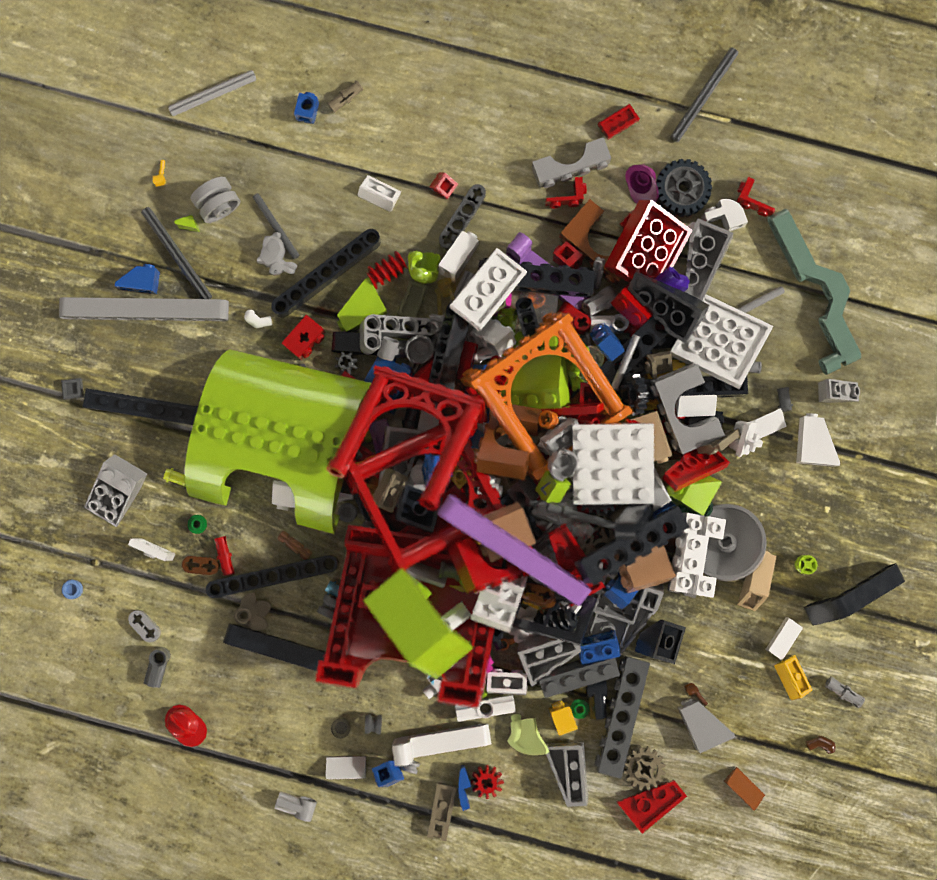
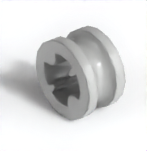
M413 760V763L403 765L401 769L417 774V767L420 766V763Z

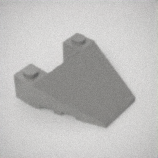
M605 575V576L603 577L604 580H603L602 582H603L604 584H605L607 575ZM663 584L640 590L639 595H635L629 605L622 610L603 595L607 590L606 587L590 595V597L597 598V602L584 637L615 630L621 656L635 639L640 629H643L649 618L657 612L664 594Z

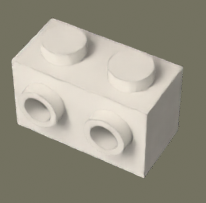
M493 669L492 672L488 673L487 693L526 695L527 674H523V670H511V673H504L503 669Z

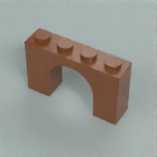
M589 199L563 229L559 238L562 244L567 241L583 255V260L586 259L590 263L589 266L593 269L596 257L604 258L606 264L609 256L596 253L589 245L588 232L604 213L602 208ZM604 267L603 274L605 275V280L610 284L618 285L622 279Z
M512 404L515 415L527 433L531 436H538L541 427L538 418L542 410ZM490 410L489 423L485 424L484 437H481L479 441L480 450L479 452L476 451L474 456L477 472L524 480L529 466V452L505 448L496 442L506 433Z

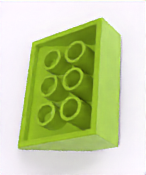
M550 346L549 348L555 350L557 346ZM563 346V348L561 349V351H562L563 353H565V348H564V346ZM523 355L522 359L526 360L527 356ZM541 355L525 363L519 369L512 382L511 404L538 409L562 408L571 404L566 358L558 355ZM501 390V396L504 397L506 391Z

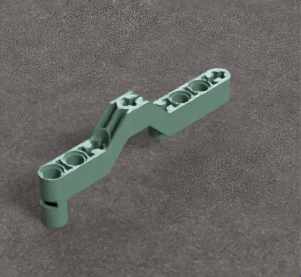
M787 209L768 216V224L796 279L799 282L807 280L820 285L829 301L825 315L819 317L818 321L834 353L819 359V366L822 372L828 375L840 369L841 363L847 366L861 359V352L842 316L851 291L842 273L816 265Z

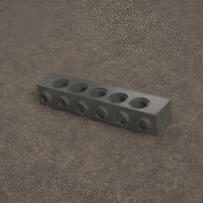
M625 656L624 660L621 659L620 678L615 680L614 690H616L615 697H611L609 709H611L610 717L607 716L604 728L607 729L605 736H601L599 747L602 749L600 755L596 756L594 764L597 767L598 773L622 778L650 663L629 656ZM629 673H634L636 676L635 681L632 683L626 681V676ZM624 692H630L631 698L627 702H623L621 699ZM620 711L626 712V718L623 721H618L616 718L617 713ZM616 730L621 731V737L618 740H613L612 733ZM609 750H616V757L608 759L607 752Z

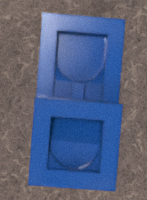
M465 765L461 766L459 772V798L462 811L470 809L465 789L471 787Z

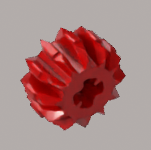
M488 764L485 765V771L479 766L478 771L480 774L473 772L472 776L476 779L470 780L472 785H476L472 788L473 792L480 790L478 797H482L483 793H485L486 799H489V793L496 797L495 790L501 792L502 788L499 785L504 784L503 779H498L502 776V773L497 772L494 774L496 772L495 766L492 767L491 771H489ZM488 778H490L492 784H487L485 786L484 781L482 780H487Z

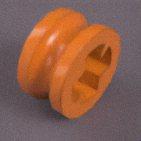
M549 410L541 412L538 418L540 426L546 429H554L559 420L557 414Z

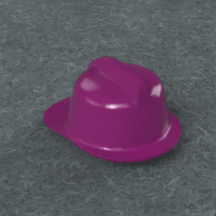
M644 164L630 166L626 171L625 178L633 201L636 204L639 200H653L656 203L658 189L654 170Z

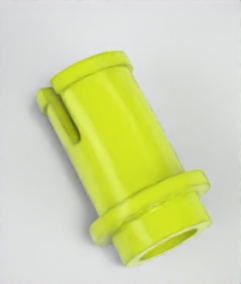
M174 468L166 469L163 477L166 482L169 483L171 481L186 487L185 474L174 471Z

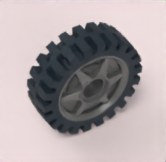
M679 159L678 161H672L670 164L668 163L656 179L658 189L657 202L660 203L659 206L672 213L671 215L689 217L692 214L698 213L708 202L712 190L711 177H708V171H704L705 167L699 166L696 161L691 162L690 159L686 161ZM679 185L686 186L687 191H681L679 189Z

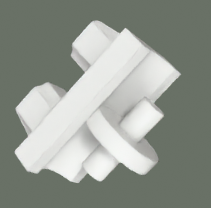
M754 420L750 422H736L734 430L739 428L741 437L729 445L731 449L736 451V456L748 455L750 451L755 452L756 447H762L763 441L758 439L760 434L756 432L758 422Z

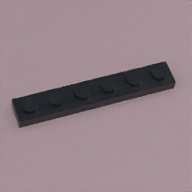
M87 388L83 407L88 409L187 425L194 424L198 406Z

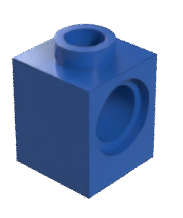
M310 92L298 94L294 111L297 121L315 124L319 107L318 97ZM305 104L312 105L308 110L303 109Z

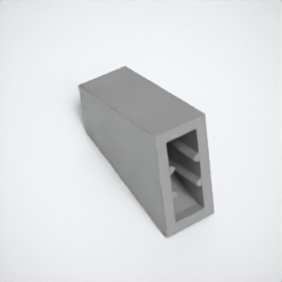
M691 698L681 702V706L677 707L693 744L699 753L735 738V734L697 700H692Z

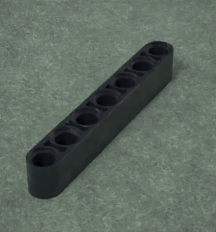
M367 229L274 299L271 304L273 312L280 318L289 316L376 250L381 244L378 231ZM369 236L377 237L373 243H369L367 238ZM355 247H360L362 249V251L359 254L352 253V250ZM340 258L347 260L343 266L337 265V261ZM324 270H331L332 273L329 277H323L322 272ZM315 281L316 286L313 289L307 288L308 282ZM294 293H301L300 299L292 300ZM285 304L286 308L284 311L278 312L277 306Z
M326 555L218 579L207 584L206 593L211 598H219L327 574L338 569L339 560L336 556ZM328 558L333 559L335 562V566L332 569H327L325 566V561ZM310 562L316 566V570L312 574L306 570V566ZM290 567H294L297 571L296 576L293 578L287 574ZM271 571H275L278 575L275 582L270 581L268 578ZM253 575L257 576L259 580L256 586L250 584V577ZM234 579L239 582L237 590L231 588V582ZM214 584L220 586V592L217 595L212 592Z
M231 623L228 624L223 643L314 671H317L319 661L324 662L326 651Z

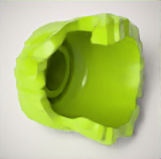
M409 252L408 270L412 279L422 284L435 282L439 276L438 265L441 259L440 255L434 254V252Z

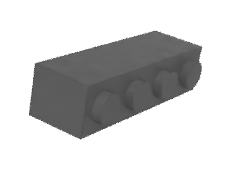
M615 658L582 665L581 660H577L556 667L549 675L539 679L544 697L548 698L620 676Z

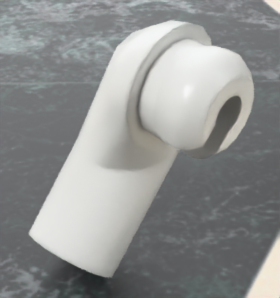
M253 310L245 312V321L254 328L272 325L271 316L260 318Z

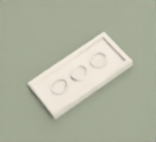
M496 248L450 304L449 308L477 330L481 331L526 275L527 271Z

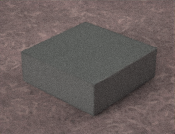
M81 378L61 380L64 400L84 398L83 381Z

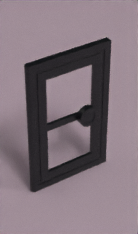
M528 580L526 581V583H533V584H537V585H540V586H543V587L550 588V587H548L547 585H543V584L536 583V582H532V581H528ZM555 590L553 591L557 599L556 604L548 609L543 625L517 618L523 599H520L511 627L579 646L582 644L597 602V598L586 597L580 605L583 608L574 633L547 626L552 611H556L560 606L559 601L574 604Z

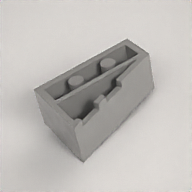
M570 629V630H565V631L574 633V630H575V629ZM542 635L519 642L518 654L531 686L535 685L542 677L549 675L556 667L562 666L581 652V646Z
M584 742L546 743L549 750L546 755L567 807L587 806L589 800Z

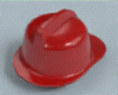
M175 705L166 713L165 726L180 743L185 746L194 747L205 740L207 736L206 724L186 705Z

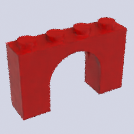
M473 537L458 541L448 548L466 594L473 591L475 594L485 591L486 587H498L506 580L508 583L519 579L518 576L523 575L524 578L530 576V574L507 559L504 569L501 570L487 565L482 559Z

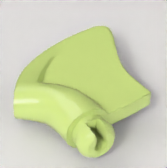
M520 714L511 715V735L507 742L515 750L523 754H548V747L538 732L536 718L521 720Z

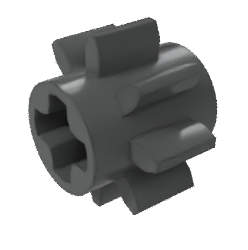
M342 351L340 358L335 357L338 361L335 368L341 367V374L347 371L351 375L352 369H358L354 365L358 359L351 358L352 352L345 355ZM345 359L351 361L348 363L349 367L342 365Z

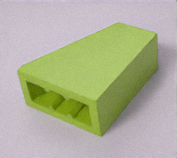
M369 277L364 279L337 314L339 318L337 324L341 331L354 332L358 330L361 322L368 315L388 314Z

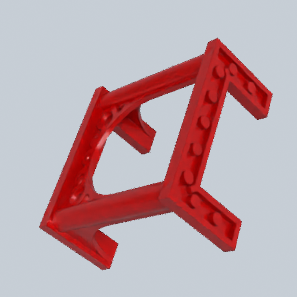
M457 423L449 424L451 434H453ZM442 424L356 464L353 460L344 477L351 494H359L390 555L387 565L392 575H395L401 569L407 572L410 566L452 546L458 541L471 537L455 525H451L399 550L364 481L417 455L435 454L440 456L446 443V432ZM468 438L460 456L463 459L458 460L456 465L463 472L468 483L469 500L467 506L485 516L506 506L501 504L499 492L495 487H492L489 474L477 472V464L474 463L475 453L471 448L472 442ZM441 441L440 449L436 450L433 446H438V442ZM470 471L472 475L469 476L466 472ZM478 487V491L482 494H476L474 488ZM482 499L486 502L487 507L479 509L474 506L473 500Z

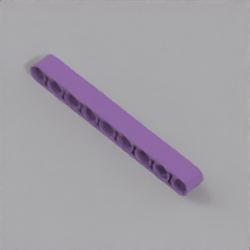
M449 495L439 509L438 514L574 604L580 606L592 591L587 584H584V582L457 498Z

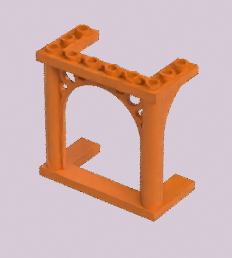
M550 312L544 315L534 335L531 337L527 335L522 338L517 347L513 348L512 346L503 352L504 356L498 360L494 358L486 364L488 367L484 370L469 368L462 374L463 377L460 379L464 386L473 388L485 400V403L515 448L529 452V466L526 475H529L536 481L541 479L546 471H549V457L545 460L515 415L511 404L512 382L519 369L525 363L541 355H558L571 361L580 370L599 401L604 402V410L599 412L603 417L600 420V424H617L633 412L628 405H624L575 331L570 323L573 321V318L569 313L555 312L552 314ZM552 336L558 338V346L555 350L549 348V340ZM544 341V349L539 351L537 347H541ZM563 346L568 350L565 353L561 351ZM523 355L527 356L526 360L522 359ZM509 366L513 367V371L510 373L502 371L503 369H509ZM504 375L508 380L507 384L503 386L497 385L494 382L495 376ZM496 390H505V396L502 397L501 392L498 393ZM573 445L566 450L573 452Z

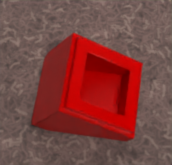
M439 172L429 187L448 199L458 183L445 172Z

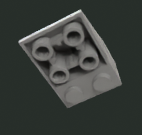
M114 454L103 462L84 508L117 527L140 491L147 473Z

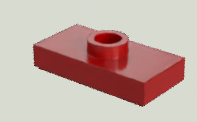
M628 104L600 121L598 126L607 140L637 123L640 118L631 104Z

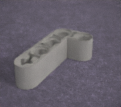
M372 314L368 315L360 324V349L364 354L370 355L381 346V337L410 339L415 335H424L430 338L435 332L431 327V320L429 318ZM367 322L373 323L374 329H370L367 326ZM386 323L391 324L393 330L387 329ZM404 324L410 326L411 332L405 329ZM367 340L373 342L374 348H370L367 345Z

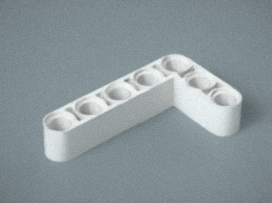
M478 724L396 738L392 743L395 766L411 764L415 757L490 745L489 725Z

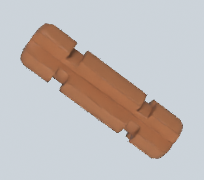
M282 531L278 536V540L286 543L287 547L296 554H300V557L304 560H308L312 555V551L304 548V545L295 538L289 537L290 535L287 532Z

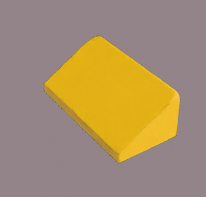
M795 655L774 665L791 700L801 699L812 691Z

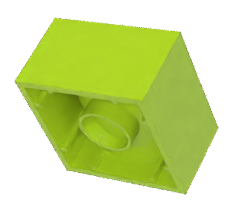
M401 569L368 596L364 602L410 665L437 679L472 650L473 647L466 639L457 634L428 602L427 598L432 594L429 589L404 569Z

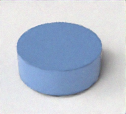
M68 580L62 586V594L67 599H76L83 592V586L77 580Z

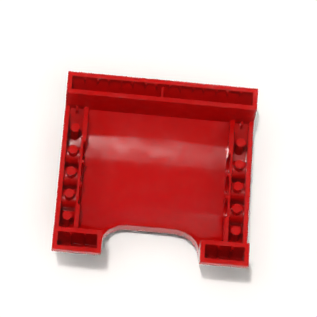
M348 525L344 541L347 552L324 662L319 661L315 682L356 689L361 682L364 672L372 663L379 660L409 662L372 611L357 607L363 583L369 584V580L381 583L380 586H382L393 576L387 565L390 555L376 529ZM390 531L399 550L427 538V536ZM476 544L482 559L487 565L494 569H503L504 557L490 562L487 556L483 557L479 547L481 545ZM448 548L420 561L422 564L440 569L442 561L454 564ZM447 578L445 587L442 588L417 579L432 593L427 600L441 617L460 602L464 604L472 615L480 593L475 594L473 591L466 594V591L461 592L451 587L461 586L458 581L452 578ZM371 589L367 596H370L374 590ZM470 617L456 627L454 631L466 639L473 649L441 675L442 681L440 682L437 702L479 709L487 675L494 627L471 620Z

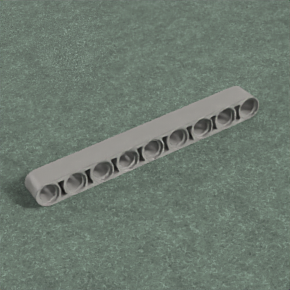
M59 298V318L228 321L229 301L221 299Z

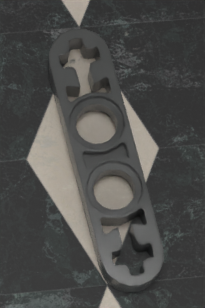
M475 184L469 189L439 237V244L443 249L449 250L460 233L465 231L485 200L486 190L482 185ZM478 190H481L482 196H477V198L475 199V203L472 202V199L474 198L473 191L477 192ZM471 205L473 211L470 214H465L462 211L463 206ZM456 220L463 223V227L459 230L452 227V223ZM450 229V231L454 233L451 237L452 243H447L445 245L443 238L447 239L449 237L450 232L448 230Z

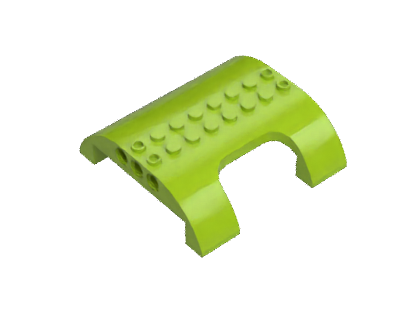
M231 349L227 350L217 360L207 378L191 431L185 461V485L189 497L227 506L231 487L224 485L226 478L231 472L245 470L277 478L286 482L293 492L297 525L335 534L340 515L335 514L344 478L333 476L326 470L329 461L333 460L371 383Z

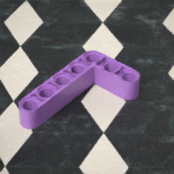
M518 232L507 246L506 255L517 264H521V262L533 263L532 265L538 266L543 263L549 264L531 250L532 241L521 232ZM533 273L530 275L533 280H540L538 274ZM550 276V280L552 282H559V278L557 276ZM569 279V282L571 284L576 285L573 281ZM554 295L562 302L565 301L572 304L579 311L582 309L581 303L589 299L585 297Z

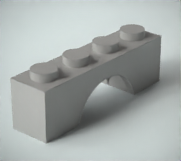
M603 137L586 143L584 155L576 163L561 164L551 156L533 161L531 168L538 187L544 186V188H549L555 185V182L561 180L566 182L575 175L584 176L590 173V170L606 168L611 161V156Z

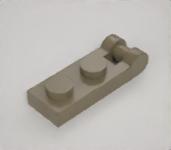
M437 782L427 838L433 839V837L441 838L440 840L442 841L447 840L457 786ZM435 824L442 825L443 829H435Z

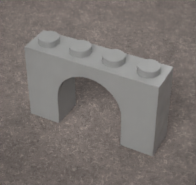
M691 363L650 381L652 385L650 391L653 397H656L658 400L657 409L660 415L664 416L666 421L664 422V427L667 433L671 434L672 440L670 442L674 451L677 450V452L685 454L725 436L719 419L714 416L695 424L684 425L679 422L675 415V403L678 397L684 391L705 383L698 364Z

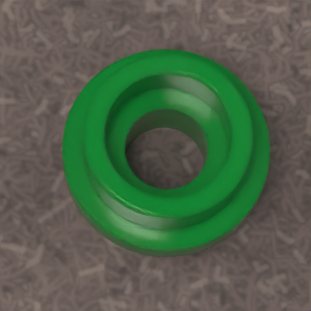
M193 515L188 520V529L194 534L203 533L207 528V520L202 515ZM197 520L200 522L198 528L194 526V522Z
M576 699L570 705L573 717L577 719H583L589 713V705L585 700ZM578 706L583 707V711L581 713H578L576 711V708Z

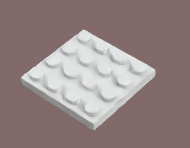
M705 295L703 302L710 306L702 322L686 344L677 339L670 351L671 356L688 365L691 363L698 364L701 371L740 389L773 326Z
M653 423L572 424L573 453L578 459V466L573 474L574 505L654 504Z

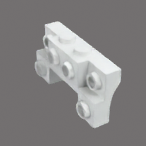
M682 513L689 528L683 531L684 535L676 538V552L672 560L676 577L671 580L670 590L714 597L716 578L703 576L708 539L709 537L723 539L726 520Z

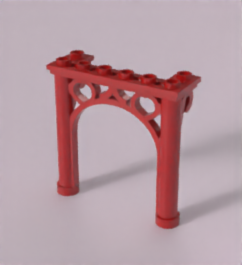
M375 365L373 368L375 377L333 460L329 461L326 470L338 478L345 477L371 423L382 413L404 407L425 411L434 416L442 424L446 432L444 449L419 500L422 506L430 510H438L442 502L441 497L468 438L474 436L478 423L483 425L484 422H487L485 400L478 396L464 394L460 390L448 389L441 384L429 383L423 378L417 379L404 372L398 373L388 367ZM398 390L405 393L402 398L392 400L389 397V394H397ZM409 392L417 394L419 396H411V399H409ZM430 399L440 402L437 405V409H435V404L432 403ZM445 407H451L458 411L456 415L451 417H444L441 413ZM457 423L453 434H451L449 424Z

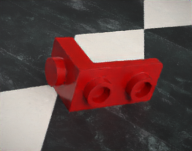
M575 177L573 182L574 196L546 198L545 206H550L551 209L560 208L561 205H568L569 207L580 206V204H583L584 194L587 193L586 183H583L582 177Z
M748 177L745 182L741 181L737 189L739 195L736 202L744 209L757 211V214L767 217L772 215L775 208L748 197L755 179Z

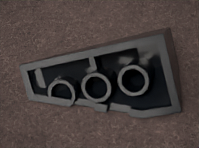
M635 272L628 287V290L634 297L650 310L656 320L661 322L668 334L685 344L702 322L710 306L691 294L639 272Z

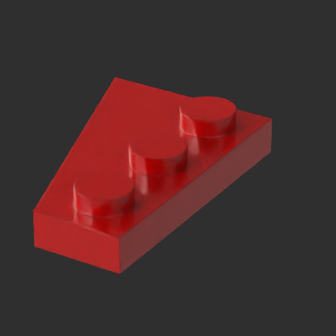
M671 780L658 785L656 788H650V790L639 792L616 802L643 834L683 801L687 795L675 780Z

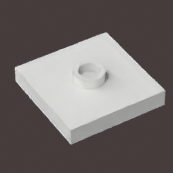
M132 538L128 544L143 551L145 556L153 559L156 557L163 561H173L175 553L142 538Z

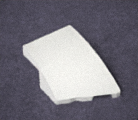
M522 576L510 583L506 580L502 582V585L491 588V586L486 587V590L479 594L471 620L509 632L528 577L524 578Z

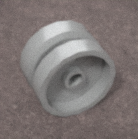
M217 177L207 181L191 195V201L197 209H200L199 213L206 223L223 219L240 205L241 201L235 191H231L232 187L226 177Z

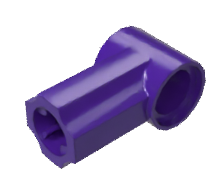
M671 266L655 278L681 291H686L690 282L687 276L679 274Z

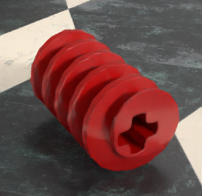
M394 251L395 258L387 255L388 262L384 258L381 259V265L375 262V269L368 266L367 275L376 290L378 289V282L384 286V279L391 282L390 275L398 278L397 271L403 275L404 268L408 269L402 256L397 251Z

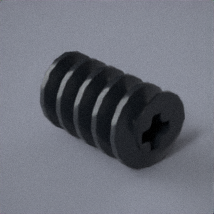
M567 604L565 608L561 605L556 611H552L547 626L561 630L575 629L578 622L577 615L571 605ZM545 608L544 611L542 609L537 610L533 622L543 625L549 608Z

